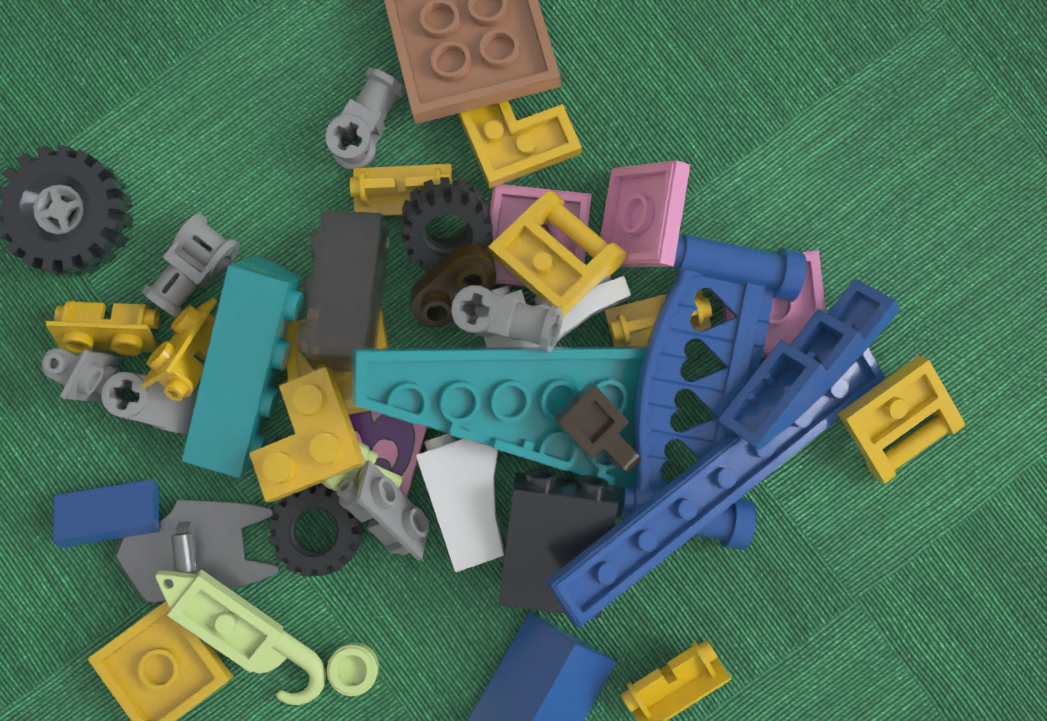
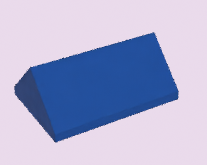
M530 610L467 721H584L614 669L617 660Z

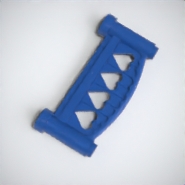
M683 234L678 238L674 268L677 272L676 280L672 284L652 328L643 356L636 390L633 449L642 459L634 466L636 475L635 486H632L630 489L622 488L620 490L617 518L625 519L672 482L664 481L660 475L662 464L668 460L665 456L664 448L670 440L679 439L700 460L733 433L721 425L718 419L761 365L773 300L779 299L793 302L799 296L807 269L806 256L803 252L781 248L777 253L688 234ZM706 288L720 300L734 315V318L698 332L691 326L690 318L692 313L698 309L694 301L695 294L698 290ZM696 338L724 364V368L688 382L682 378L680 368L687 360L684 352L686 343ZM688 389L714 414V417L683 431H675L670 424L672 414L678 410L675 406L674 398L678 391ZM742 498L738 499L696 533L695 536L718 539L723 547L745 550L752 540L756 524V509L753 501Z

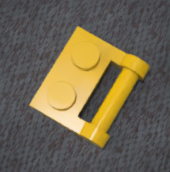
M550 190L532 204L488 247L492 256L549 307L553 305L561 307L563 311L562 318H564L605 276L613 274L621 266L627 253L615 242L610 244L605 242L564 207L565 201L553 190ZM552 222L592 256L593 259L585 265L541 226L544 223Z
M920 355L838 413V416L865 458L867 468L882 485L896 476V469L946 433L952 436L965 426L960 413L928 359ZM933 413V419L887 452H883L882 449Z

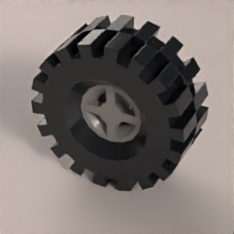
M58 145V151L48 146L36 148L39 156L37 158L27 153L18 157L17 160L23 167L17 171L8 166L2 175L9 179L10 182L7 188L0 186V199L3 200L2 206H0V221L3 222V225L0 226V238L9 241L5 248L12 255L22 258L21 262L52 274H64L69 277L81 276L80 271L82 270L88 273L100 270L98 262L101 260L111 263L117 257L111 250L116 244L125 247L129 239L122 235L123 227L132 228L133 217L126 213V208L133 207L131 197L122 191V189L126 188L122 179L113 174L111 168L80 149L77 152L69 146ZM76 210V212H74L73 217L70 219L71 222L69 223L68 217L70 216L71 211Z

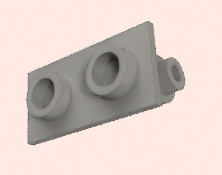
M54 348L44 355L41 365L47 377L65 386L60 395L61 398L99 402L105 381L112 375L120 373L117 367L122 358L84 349L82 354L75 355L65 349Z
M370 460L366 461L360 480L354 482L352 479H346L338 486L336 493L339 496V504L350 511L361 523L374 518L369 521L367 529L386 546L390 553H398L400 555L411 553L418 561L422 560L430 520L421 509L417 508L395 486L390 478L386 477Z

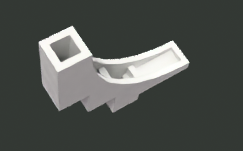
M611 275L605 276L562 318L557 342L590 317L626 301L631 294L625 277L622 276L612 280ZM509 286L491 290L502 295V297L526 304L522 290L511 293ZM538 296L534 298L535 307L550 308ZM476 306L474 309L477 317L487 318L489 314L488 307ZM500 335L484 336L487 347H540V345ZM449 434L425 441L427 451L416 455L455 572L504 556L505 548L496 514L495 470L499 450L469 439L456 441L455 437Z

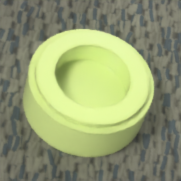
M357 642L347 643L339 647L330 657L327 665V677L330 684L337 692L346 696H357L368 691L376 681L379 673V661L374 651L367 645Z

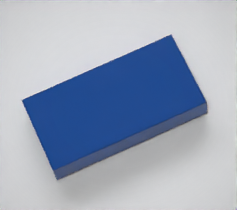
M154 479L54 495L53 542L59 548L159 532V486Z

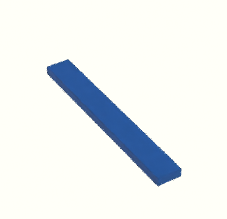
M867 349L833 387L800 418L761 450H758L735 433H732L546 580V585L571 622L579 628L839 419L838 413L884 381L886 377L870 350Z

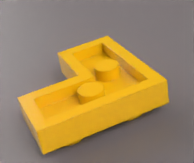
M508 101L457 113L489 189L573 158L581 153L582 147L563 104L518 121Z
M325 366L279 386L295 434L249 453L265 502L277 501L366 465L332 368Z

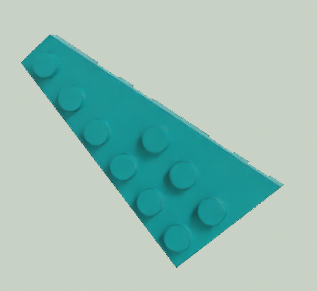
M646 346L554 347L550 353L541 351L540 347L352 349L351 402L362 408L410 423L421 424L465 440L469 439L564 471L568 470L581 475L598 476L606 479L609 484L630 489L632 486H635L636 482L635 467L628 473H625L621 468L617 469L601 451L593 459L586 456L554 422L553 418L588 383L594 384L629 421L619 432V435L633 448L635 397Z

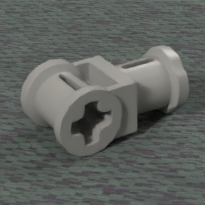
M369 67L365 73L367 81L355 101L352 99L348 101L341 115L332 120L325 133L326 144L336 162L344 169L353 171V168H366L374 160L376 144L386 128L384 120L396 99L403 98L406 93V88L403 84L376 68ZM358 136L361 144L358 147L349 145L345 150L342 142L345 139L353 142Z
M201 213L192 216L180 228L173 240L172 246L163 256L170 264L152 286L146 285L141 291L157 306L175 318L182 312L180 307L195 288L199 285L207 289L212 281L220 276L227 269L228 265L234 261L240 250V244L236 240L230 239L228 241L208 226L207 218ZM201 241H204L213 250L210 252L203 245H201Z
M469 286L463 288L455 296L451 313L454 322L467 332L486 337L500 335L540 345L541 351L550 353L557 343L560 334L563 311L559 306L553 305L549 309H543L502 297V295L482 286ZM475 307H488L489 314L487 318L474 316Z

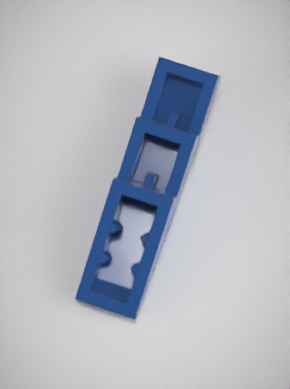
M854 279L828 313L818 308L790 345L783 340L779 341L721 415L718 422L758 450H761L800 418L861 357L900 310L896 300Z

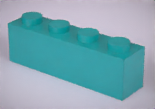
M256 255L230 264L227 267L182 457V462L236 478H241L253 467L249 453L268 444V437L263 436L262 432L266 418L271 419L276 410L280 390L274 388L278 370L283 371L285 369L292 347V342L285 339L290 321L296 322L304 299V293L298 291L301 277L265 257Z

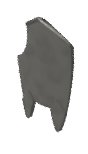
M177 500L169 515L159 521V532L119 538L113 555L143 602L166 601L155 577L159 570L197 574L202 569L229 589L237 588L267 578L279 571L278 565L246 559L243 527L272 516L274 510L269 507L247 503ZM165 580L167 584H173L172 580Z

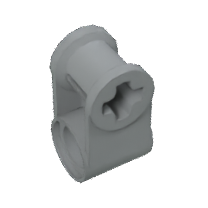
M120 372L112 375L105 381L101 399L104 407L111 414L125 419L152 424V427L188 435L199 384H197L191 396L184 397L181 401H174L164 394L165 387L158 381L146 388L141 387V383L147 376L144 374ZM124 388H132L133 391L140 393L138 402H130L127 398H123Z

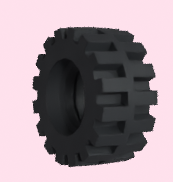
M440 177V184L434 185L432 179L424 182V190L421 192L416 187L410 193V201L405 200L402 206L401 234L404 249L408 251V257L414 263L419 260L420 268L426 272L439 263L453 249L461 245L476 244L487 249V246L493 241V227L488 204L484 197L481 198L480 191L475 186L468 189L464 180L457 179L455 185L450 184L449 177ZM441 215H456L467 221V227L459 235L451 238L431 236L425 230L426 225L431 220Z
M314 485L284 497L283 501L275 507L273 511L275 514L269 521L268 528L271 529V536L268 538L270 546H274L276 550L275 557L278 561L282 560L287 565L285 568L291 572L296 571L301 573V576L306 577L325 576L345 566L359 549L362 542L361 536L364 532L363 523L339 504V496L336 491L324 485ZM315 508L325 510L331 514L337 525V536L334 543L328 549L319 552L304 547L298 540L296 533L297 522L301 515Z

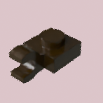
M588 383L553 418L554 422L578 448L592 459L601 451L617 469L621 468L625 473H628L642 459L619 435V432L629 421L594 384Z

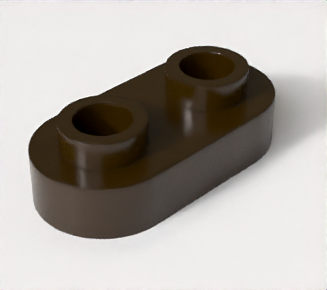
M465 244L453 249L412 287L410 291V304L413 317L419 323L429 327H441L454 321L451 313L452 303L455 296L463 288L482 286L490 290L494 285L497 274L494 258L490 251L476 244ZM470 274H475V275H477V276H476L475 278H473V279H467V278H465L467 275H470Z

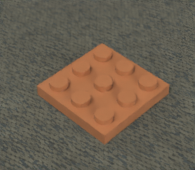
M384 0L415 124L561 87L560 73L538 0Z

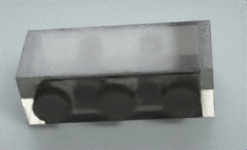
M322 211L320 227L312 231L310 249L315 262L313 275H307L304 282V301L308 305L306 322H300L298 326L297 348L313 370L326 366L336 372H352V349L376 348L390 240V233L382 213Z

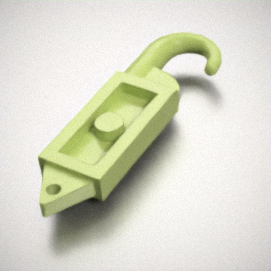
M202 569L197 574L163 570L157 572L156 580L169 606L168 617L250 673L252 671L256 673L269 672L282 664L287 658L305 670L309 675L308 686L298 693L279 690L276 694L278 700L289 705H302L311 702L319 696L325 686L327 674L323 661L313 650L284 631L282 625ZM170 579L173 581V584H167L165 580Z

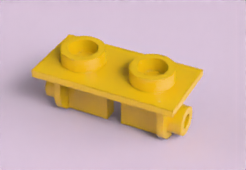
M452 164L353 168V177H350L351 197L354 198L355 218L402 215V206L405 200L410 201V193L416 187L422 192L424 190V182L432 179L434 185L440 184V177H449L450 184H452Z
M700 289L694 298L698 309L692 313L690 318L691 326L698 332L712 327L709 317L713 316L708 297L704 298L702 289ZM667 294L604 310L613 345L647 346L652 328Z
M212 298L196 309L190 305L176 317L171 325V329L175 333L169 342L165 341L148 359L147 365L151 370L141 383V387L146 388L158 381L165 387L164 394L174 401H181L184 397L192 395L202 377L204 365L193 355L196 354L204 362L206 360L216 315H211L210 312L217 300Z
M67 301L64 306L58 305L56 307L55 321H46V327L59 347L76 354H82L84 349L91 351H115L126 356H136L141 354V352H154L159 347L150 329H158L160 314L158 309H150L149 304L114 303L111 318L104 319L106 312L104 303Z
M707 640L699 645L696 641L692 642L691 648L667 662L668 665L660 670H654L634 684L631 682L626 684L628 690L620 695L637 721H667L732 680Z

